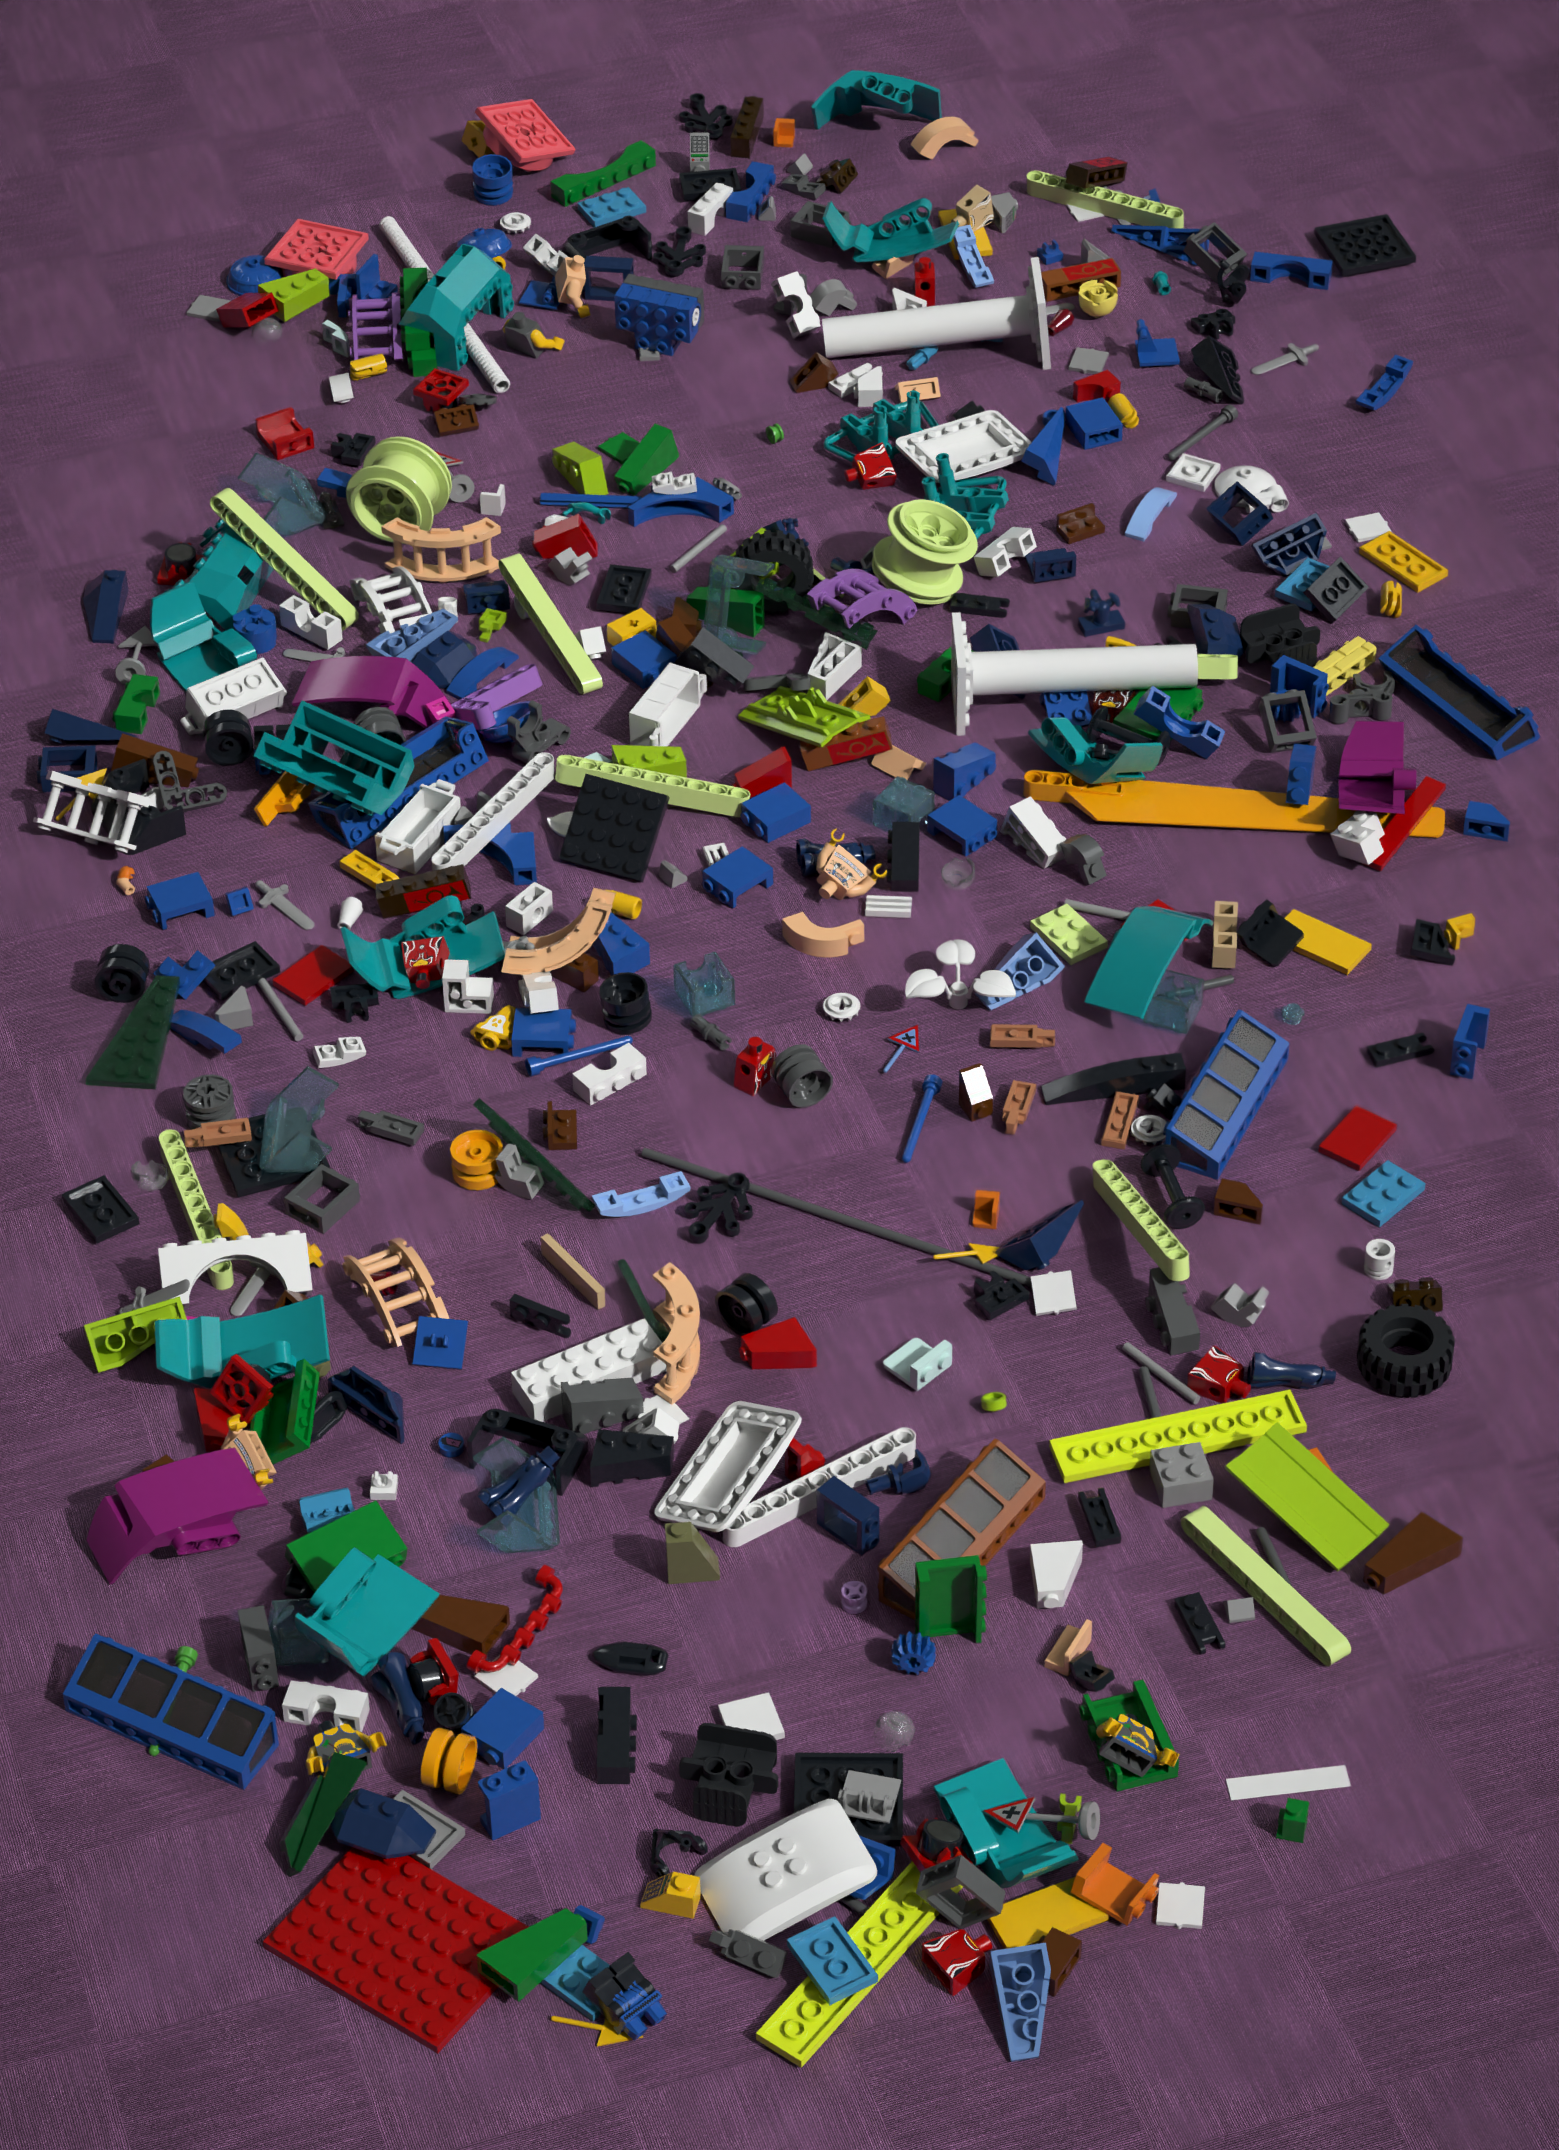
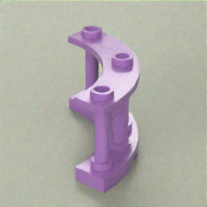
M400 292L392 293V296H389V298L358 300L357 295L349 298V306L352 311H348L349 323H353L354 347H350V359L356 360L361 356H372L381 353L394 357L395 362H403L401 334H398V329L401 328V325H399L401 321ZM389 308L388 311L358 312V310ZM389 319V321L393 322L389 326L358 328V320ZM383 334L393 336L394 345H390V347L358 349V336Z
M861 569L839 571L835 573V577L830 580L827 578L822 580L807 593L811 607L817 611L827 604L841 612L845 626L848 629L861 618L875 611H893L903 625L913 618L918 611L915 603L908 595L896 589L885 588L877 577ZM845 593L857 601L848 607L834 599V597Z

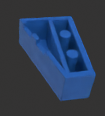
M974 742L959 748L957 753L948 752L944 758H934L933 792L949 801L958 795L964 797L968 791L979 785L983 779L995 771L996 753Z
M610 912L603 931L592 944L599 957H602L604 966L611 975L624 972L635 973L650 964L649 943Z

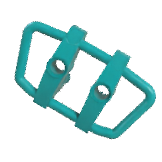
M912 390L907 392V401L892 405L885 399H881L873 403V413L861 419L851 413L841 417L840 427L842 429L828 436L824 440L823 445L827 451L853 463L855 454L833 445L834 442L847 435L860 452L883 442L889 459H892L900 451L896 446L893 447L888 443V432L890 436L899 438L922 431L921 414L931 428L938 426V423L925 404L919 401L920 393ZM873 422V427L867 425Z
M947 453L938 454L936 461L939 470L940 487L938 490L936 489L934 477L924 478L922 481L925 493L924 500L942 503L961 514L969 523L977 540L982 534L992 532V528L995 525V513L997 510L1005 508L1006 503L1009 501L1008 494L1005 491L1007 486L1006 480L1001 476H991L955 481L949 462V455ZM998 484L997 489L974 487Z

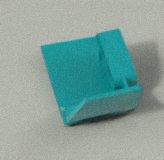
M321 1294L277 1309L220 1321L219 1317L200 1316L189 1320L164 1319L155 1321L157 1368L181 1380L208 1388L213 1387L230 1358L235 1354H238L248 1364H257L264 1368L270 1379L295 1372L296 1362L302 1359L308 1361L312 1366L330 1360L324 1300Z

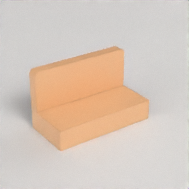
M915 254L875 261L872 268L884 279H887L910 265Z
M938 377L898 382L895 385V390H898L900 403L907 401V392L912 390L920 393L919 401L941 397Z
M892 745V750L875 754L871 762L873 766L903 782L908 781L914 767L922 771L926 765L922 760Z
M1087 1619L1081 1629L1069 1624L1066 1626L1045 1659V1668L1069 1677L1072 1672L1069 1665L1070 1661L1082 1654L1091 1642V1620Z

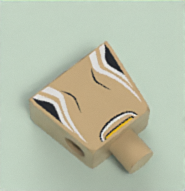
M979 185L974 186L957 202V217L951 220V223L958 220V227L971 225L973 232L994 221L991 193Z

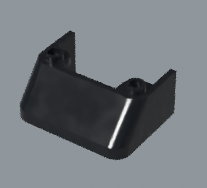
M625 216L621 219L572 234L559 250L570 258L579 255L585 260L586 256L631 242L650 261L652 260L651 233L636 218Z
M142 759L111 771L102 786L134 794L150 788L146 760ZM97 794L91 802L93 816L99 802ZM112 798L107 803L101 826L108 835L118 806L116 804L117 800ZM180 805L162 813L154 806L141 807V810L137 812L128 842L135 845L136 849H128V853H122L134 855L186 835L183 807ZM129 807L126 808L117 840H120Z
M501 1409L487 1410L467 1440L469 1468L473 1470L494 1435L542 1449L549 1446L555 1453L563 1455L555 1467L557 1495L559 1496L564 1494L589 1450L588 1438L582 1433Z

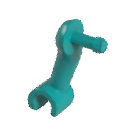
M587 502L568 504V510L562 512L563 516H567L569 513L575 515L576 513L587 511L598 516L600 524L605 523V518L608 520L611 518V511L608 508L599 509Z

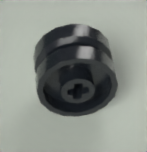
M232 709L220 710L206 718L203 724V739L205 741V752L210 760L219 765L234 766L249 758L253 751V739L250 722L244 714Z
M116 944L107 947L102 951L95 976L96 989L102 996L117 1003H128L137 1000L143 995L146 987V978L150 968L149 959L144 952L128 944Z
M751 1273L741 1274L731 1285H727L715 1296V1305L721 1319L733 1332L740 1336L759 1330L762 1325L772 1320L778 1312L776 1298L764 1281Z

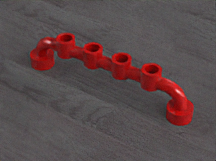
M546 1564L540 1568L535 1583L544 1588L550 1584L553 1589L550 1594L547 1593L538 1609L530 1614L523 1628L520 1627L517 1630L511 1643L505 1645L499 1658L496 1661L489 1662L486 1661V1654L475 1650L467 1662V1669L478 1673L480 1670L496 1672L504 1668L507 1663L513 1666L517 1663L522 1653L519 1651V1648L521 1646L529 1648L535 1639V1634L532 1633L534 1629L543 1631L549 1620V1617L545 1615L549 1611L556 1614L562 1605V1600L559 1598L563 1592V1585L560 1579L554 1575L555 1569Z

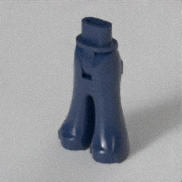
M805 838L796 840V857L798 865L801 866L803 877L818 873L817 857L825 844L812 843ZM855 842L835 845L836 847L838 845L842 846L862 864H865L866 860L876 858L873 845H864L862 842L859 845Z
M1253 1352L1252 1361H1249L1247 1371V1383L1251 1385V1388L1289 1385L1299 1389L1322 1387L1323 1384L1333 1385L1336 1378V1371L1325 1370V1366L1284 1363L1260 1352Z
M549 1446L541 1453L536 1451L538 1456H530L505 1480L493 1487L481 1489L477 1494L482 1502L506 1526L510 1524L529 1495L547 1481L546 1479L554 1469L552 1465L560 1458Z
M390 1652L379 1659L378 1666L380 1670L370 1677V1681L374 1691L382 1694L390 1704L404 1736L409 1737L411 1743L415 1745L421 1742L425 1734L423 1729L424 1718L422 1717L423 1709L411 1688L406 1657L402 1653Z

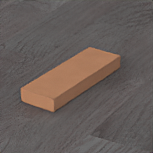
M1123 1092L1115 1093L1102 1136L1101 1146L1125 1150L1138 1106L1139 1095Z

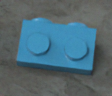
M348 1488L299 1499L302 1521L307 1533L313 1532L355 1511Z

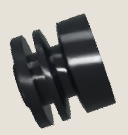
M624 972L611 975L603 981L599 994L603 1007L604 1023L607 1028L619 1034H632L647 1027L652 1020V1010L649 1001L648 985L645 979L638 974Z

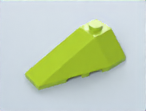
M180 1296L84 1325V1333L98 1373L123 1366L156 1342L155 1321L164 1319L187 1320Z

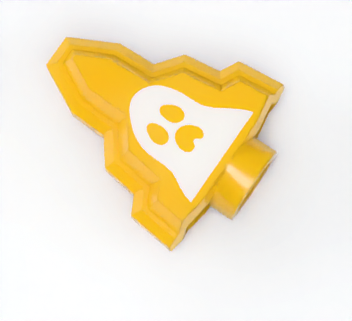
M507 1005L499 1010L496 1015L486 1018L484 1022H479L471 1030V1035L480 1042L482 1047L489 1051H494L497 1048L508 1050L512 1047L511 1039L516 1007Z

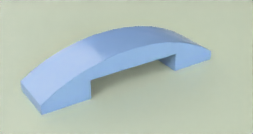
M971 225L958 227L953 239L968 279L975 288L994 284L989 267L985 266L977 248L976 237Z
M1159 487L1150 490L1136 508L1125 531V536L1144 542L1152 531L1153 522L1165 506L1169 507L1177 496V492Z
M682 1171L659 1177V1184L621 1195H617L615 1190H610L592 1195V1200L600 1215L611 1217L633 1216L670 1204L689 1192L691 1187Z

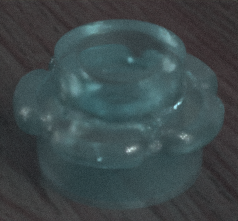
M1291 1003L1282 1008V1016L1286 1023L1294 1025L1301 1022L1305 1011L1298 1004Z

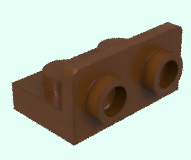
M462 404L456 408H441L434 411L433 422L437 426L439 437L479 429L474 404Z
M1090 503L1058 514L1056 531L1068 544H1072L1105 533V525L1095 515V505Z
M547 1101V1110H543V1124H548V1126L543 1127V1140L548 1141L549 1150L577 1149L576 1109L553 1110L552 1101Z

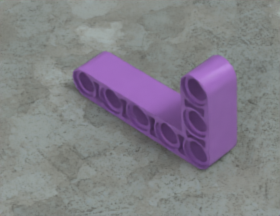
M528 664L452 703L451 706L456 712V719L472 722L476 730H483L496 724L494 711L541 687L543 683L536 664Z

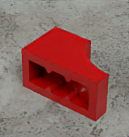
M1109 370L1102 371L1074 381L1073 399L1076 402L1103 397L1108 403L1113 395L1120 393L1121 382Z
M794 1437L785 1451V1476L792 1482L825 1466V1458L819 1450H815L809 1444L803 1446Z

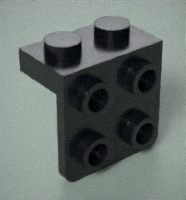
M1267 899L1255 908L1254 913L1239 926L1236 932L1243 946L1274 967L1278 966L1304 938L1303 931L1280 916L1274 904Z

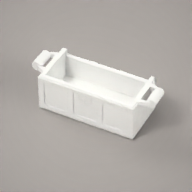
M262 657L187 688L185 708L189 713L180 722L189 735L202 734L203 724L211 714L220 710L232 709L241 712L247 719L256 717L276 707L281 709L283 707V698L287 695V691ZM189 718L194 720L199 729H195Z
M669 663L629 712L630 745L668 746L700 707V699L703 693L707 691L706 675Z
M440 779L429 786L421 784L419 792L405 805L381 833H376L377 861L416 874L444 843L443 826L455 825V818L461 807L460 797L453 795L455 784Z

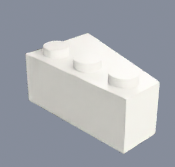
M825 632L823 643L818 648L819 652L811 664L808 676L810 677L811 688L814 687V691L819 689L825 699L828 700L862 667V647Z
M1031 796L1009 807L1000 830L1003 835L1009 834L1014 838L1013 843L1016 846L1022 845L1027 849L1026 854L1043 869L1065 858L1060 843L1067 839L1059 833L1053 821L1047 818L1041 806Z

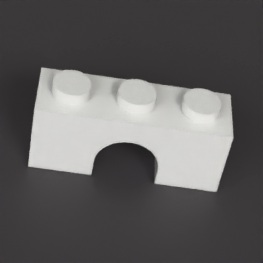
M715 183L688 210V227L691 228L693 233L705 236L714 227L715 215L723 217L726 215V201L733 192L732 187Z
M537 234L523 247L535 263L554 276L563 259L568 257L560 250L557 253L546 240Z
M798 271L779 277L771 283L778 302L789 300L796 306V314L786 320L793 339L814 332L820 327L819 316L812 307V299L807 294L804 280L799 276Z
M1012 527L975 555L974 560L979 575L999 577L1011 567L1009 558L1016 556L1024 557L1037 546L1031 528Z
M294 595L279 605L281 626L327 650L343 640L341 619L325 611L314 618L311 614L309 603Z
M550 971L522 975V980H518L519 991L522 1000H524V1006H528L531 1013L559 1010L557 989L554 981L552 982Z
M630 1043L610 1053L611 1069L601 1070L591 1063L572 1073L573 1091L590 1106L647 1075L646 1057Z
M292 1680L282 1703L284 1722L310 1726L316 1714L327 1711L334 1714L335 1727L349 1724L353 1730L360 1732L363 1730L370 1710L368 1693Z

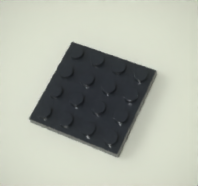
M1387 214L1315 227L1314 235L1331 260H1333L1342 276H1352L1353 274L1368 273L1374 270L1416 263L1415 253Z
M585 774L559 859L643 882L670 797L661 793Z
M303 1104L249 1118L252 1141L216 1145L238 1197L302 1181L321 1164L330 1168Z
M795 1753L794 1813L826 1799H834L839 1802L838 1794L840 1789L843 1790L848 1770L900 1779L901 1784L890 1824L848 1816L858 1835L886 1846L902 1847L900 1843L903 1836V1753Z

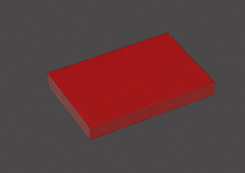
M320 945L272 981L274 987L306 1006L330 989V987L351 974L354 968L349 961L325 946Z
M1356 1105L1319 1145L1318 1152L1360 1171L1397 1130V1124Z

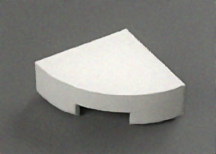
M553 514L545 518V526L569 517Z

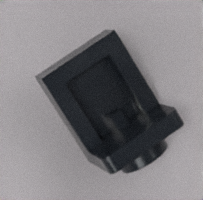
M972 400L954 413L953 416L958 420L984 412L985 409L981 404L976 406Z
M1164 1083L1158 1089L1154 1087L1145 1096L1148 1101L1143 1108L1147 1110L1153 1105L1171 1120L1176 1106L1180 1107L1182 1098Z
M1084 1651L1069 1663L1076 1685L1094 1692L1104 1689L1107 1684L1116 1679L1112 1669L1096 1664L1092 1651Z

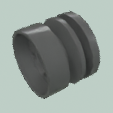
M369 708L355 719V725L401 745L406 742L396 715L388 708Z
M805 1044L788 1047L778 1055L771 1067V1075L792 1105L799 1108L810 1107L823 1100L833 1085V1077L828 1069L821 1062L812 1047Z
M209 1074L198 1076L186 1084L183 1089V1098L185 1101L187 1126L190 1130L201 1127V1123L236 1119L233 1087L229 1080L219 1075Z

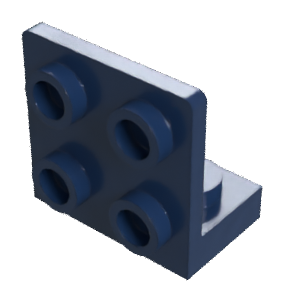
M1065 548L1028 553L1025 556L1035 582L1076 576V554L1074 551L1067 552Z
M505 580L463 585L468 614L485 612L487 608L498 611L510 609L509 587Z

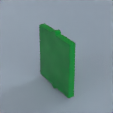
M621 432L599 445L598 450L620 464H624L640 442Z

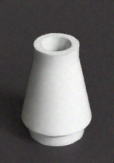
M347 897L342 901L339 922L337 924L339 929L345 926L350 930L351 926L363 912L362 902L359 899Z

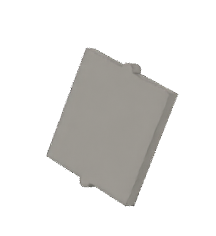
M199 295L195 302L191 303L187 316L219 322L220 318L216 309L231 300Z
M1077 347L1068 370L1083 372V374L1100 373L1103 371L1109 352Z

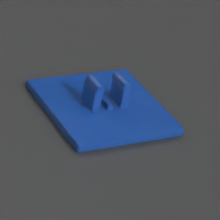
M419 1316L413 1365L462 1370L468 1321Z

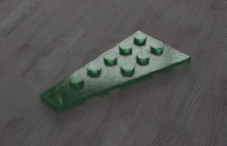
M760 579L755 588L756 591L775 601H786L788 608L794 611L806 612L805 617L833 632L841 631L845 639L862 642L860 647L866 650L878 632L874 629L873 625L867 622H862V624L856 622L848 629L845 626L842 615L835 612L836 609L825 604L817 611L811 607L808 596L801 597L796 594L794 589L789 587L781 588L772 579Z
M156 975L86 1077V1085L156 1090L180 987L179 977Z
M480 1098L477 1099L473 1106L490 1121L488 1125L500 1134L508 1144H515L521 1157L531 1165L540 1167L543 1170L541 1174L550 1183L554 1180L557 1183L554 1187L564 1196L568 1193L571 1196L569 1201L577 1209L583 1207L590 1212L595 1207V1204L518 1130Z

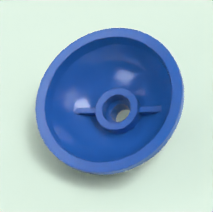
M477 228L460 239L456 246L457 250L462 244L475 246L489 257L494 258L507 252L512 247V242L502 230Z
M252 255L237 260L231 266L226 283L232 293L241 296L245 293H258L259 284L283 278L279 267L265 265L264 259L266 256Z
M530 701L514 703L494 711L496 724L487 729L477 730V732L481 733L485 740L491 743L514 742L508 735L507 719L510 716L520 721V728H522L529 718L530 709L528 704Z

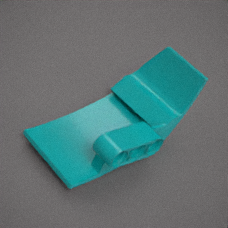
M851 70L834 82L811 107L815 129H820L839 114L852 116L861 112L862 105L891 109L902 114L909 113L931 121L942 118L940 89L899 76Z
M926 198L918 199L885 214L881 221L868 227L862 223L857 226L850 225L839 213L832 201L828 202L822 218L841 249L845 251L855 247L853 260L856 262L880 261L893 257L899 258L942 246L952 241L959 225L957 220L933 229L928 221L932 210V203ZM923 207L927 212H920L918 208ZM902 215H906V216H908L910 219H909V220H904V219L901 218V216H902ZM885 223H889V224H891L893 227H892V228H887V227H885L884 224H885Z
M194 581L187 582L151 598L150 629L152 640L158 645L160 650L157 656L186 693L187 688L257 660L255 648L247 639L232 628L221 632L214 626L204 611Z
M1065 717L1045 718L1042 721L1041 729H1030L1028 731V734L1036 744L1055 762L1089 784L1143 780L1146 777L1142 772L1153 771L1156 768L1163 748L1161 743H1126L1113 760L1094 759L1091 757L1090 747H1095L1096 743L1089 742L1087 733L1081 726H1073Z
M452 895L440 899L406 919L401 925L402 932L391 939L382 938L371 943L358 937L345 926L341 928L349 963L369 984L379 991L384 992L391 987L393 997L396 999L410 997L443 986L442 979L430 981V986L426 989H420L416 986V983L410 982L404 966L402 942L444 936L450 951L448 960H468L469 975L505 958L506 954L496 914L492 911L465 925L462 922L464 915L460 901L456 896Z
M1141 906L1134 908L1122 928L1116 931L1084 1002L1143 1019L1168 965L1184 938L1191 939L1197 936L1203 925L1212 927L1214 922L1210 919L1162 907Z
M354 1547L312 1596L309 1604L317 1609V1611L308 1619L297 1613L295 1615V1625L300 1633L364 1677L378 1664L379 1659L387 1655L408 1633L440 1594L378 1554L374 1559H371Z
M1004 1758L933 1787L947 1821L956 1824L964 1834L961 1843L963 1851L974 1866L980 1865L986 1875L1002 1889L1015 1886L1079 1860L1076 1852L1072 1851L1067 1843L1054 1839L1042 1821L1025 1819L1019 1833L984 1814V1810L1027 1799ZM1031 1807L1029 1813H1036V1811Z

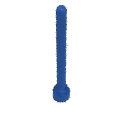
M625 1036L544 1059L536 1058L535 1056L526 1058V1071L530 1077L539 1075L546 1067L620 1048L627 1043L632 1044L633 1039L631 1036Z
M930 1074L924 1078L922 1084L924 1095L902 1155L904 1163L910 1162L932 1098L941 1090L943 1081L937 1075Z

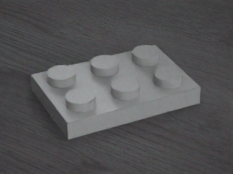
M401 1790L393 1798L394 1800L409 1804L436 1829V1835L424 1854L416 1855L414 1853L408 1855L428 1868L432 1869L465 1836L464 1827L406 1791Z

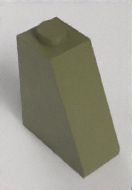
M691 1522L666 1523L665 1540L668 1584L720 1580L718 1557Z

